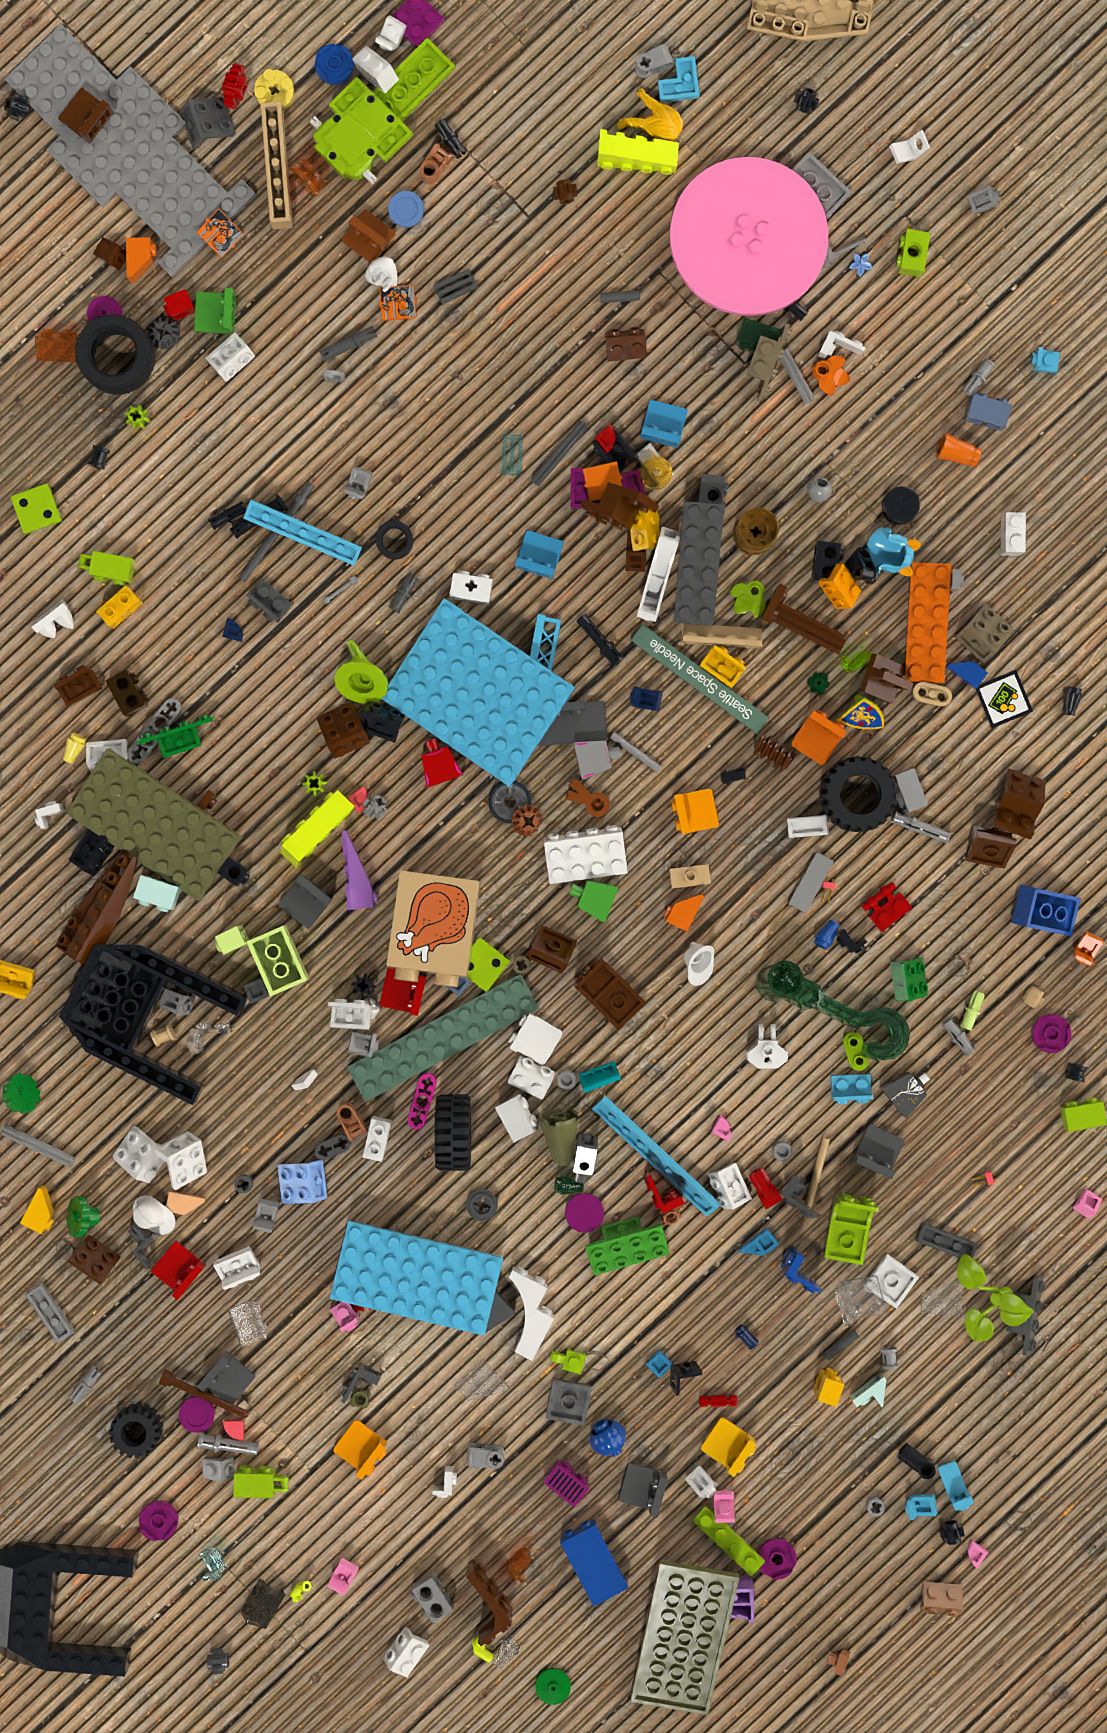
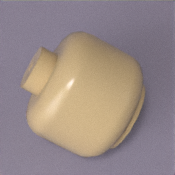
M1032 986L1026 991L1023 1002L1032 1008H1036L1038 1004L1042 1005L1045 999L1042 998L1044 993L1042 990Z

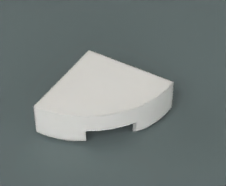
M314 1069L300 1076L291 1086L294 1090L308 1088L318 1074Z

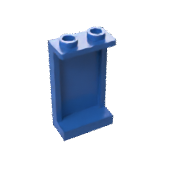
M594 1519L582 1522L579 1525L580 1527L575 1530L569 1529L565 1531L560 1537V1544L592 1605L596 1606L628 1589L629 1586L625 1575L619 1569Z

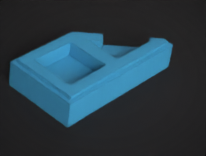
M765 1228L738 1250L740 1253L765 1256L777 1247L779 1243L769 1229Z

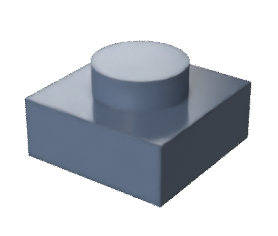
M459 977L458 987H446L460 997L472 981L468 978Z

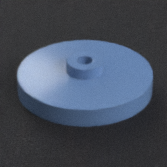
M401 191L391 198L388 212L391 220L396 225L409 228L421 221L424 214V206L421 198L414 192Z

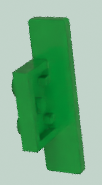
M207 714L198 717V722L190 724L189 721L179 723V728L173 730L170 727L160 729V734L154 736L151 733L141 735L137 744L141 745L157 740L163 758L202 746L196 727L215 720L214 717L209 718Z

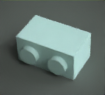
M140 875L133 898L138 899L139 904L149 906L151 903L157 905L156 909L168 912V910L175 909L181 889L173 884Z

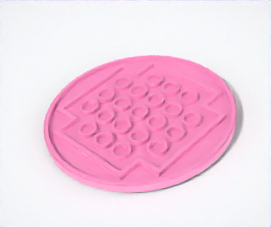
M757 157L728 159L714 164L698 174L679 197L670 225L672 258L679 275L687 287L708 305L720 311L741 316H758L773 313L798 300L808 291L818 277L828 248V225L825 212L810 185L788 167Z

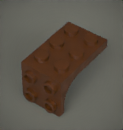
M602 957L599 960L595 958L588 965L590 969L585 974L581 972L574 979V988L584 995L619 1030L646 1002Z
M473 1559L468 1563L466 1578L494 1613L493 1618L479 1630L478 1644L483 1646L484 1644L489 1645L494 1641L498 1633H504L511 1627L512 1607L508 1597L498 1591V1585L494 1579H489L485 1574L484 1566L481 1563L477 1564Z

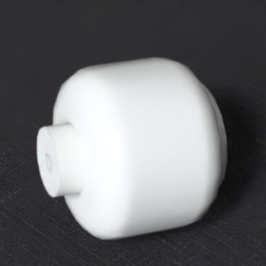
M365 998L363 1000L365 1004L372 1006L370 1019H373L378 1014L380 1005L372 998Z

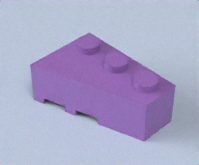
M739 1575L731 1618L747 1619L749 1623L754 1624L753 1580L750 1575Z

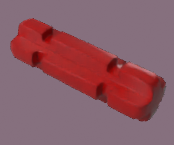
M726 1395L699 1396L700 1407H708V1405L711 1407H726L727 1405L729 1407H736L738 1404L737 1395H729V1397H726Z

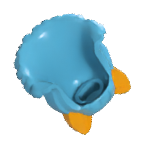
M881 527L875 530L871 537H869L865 550L871 555V559L878 569V574H880L881 570H884L888 573L898 572L903 576H912L913 570L910 565L914 559V551L920 548L921 543L918 540L907 539L899 534H891L892 530L888 527Z

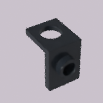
M682 1362L671 1365L670 1386L676 1396L680 1393V1379L702 1375V1370L697 1362Z

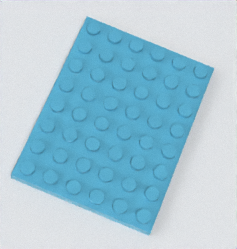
M444 598L389 683L386 696L382 700L510 787L576 687Z

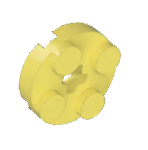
M267 69L256 80L254 90L260 106L261 103L281 102L282 107L286 109L293 102L295 95L293 82L286 73ZM277 87L280 92L271 95L270 89Z

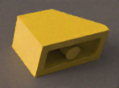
M42 1185L37 1189L20 1224L39 1234L46 1230L49 1231L55 1221L52 1219L55 1212L46 1186Z

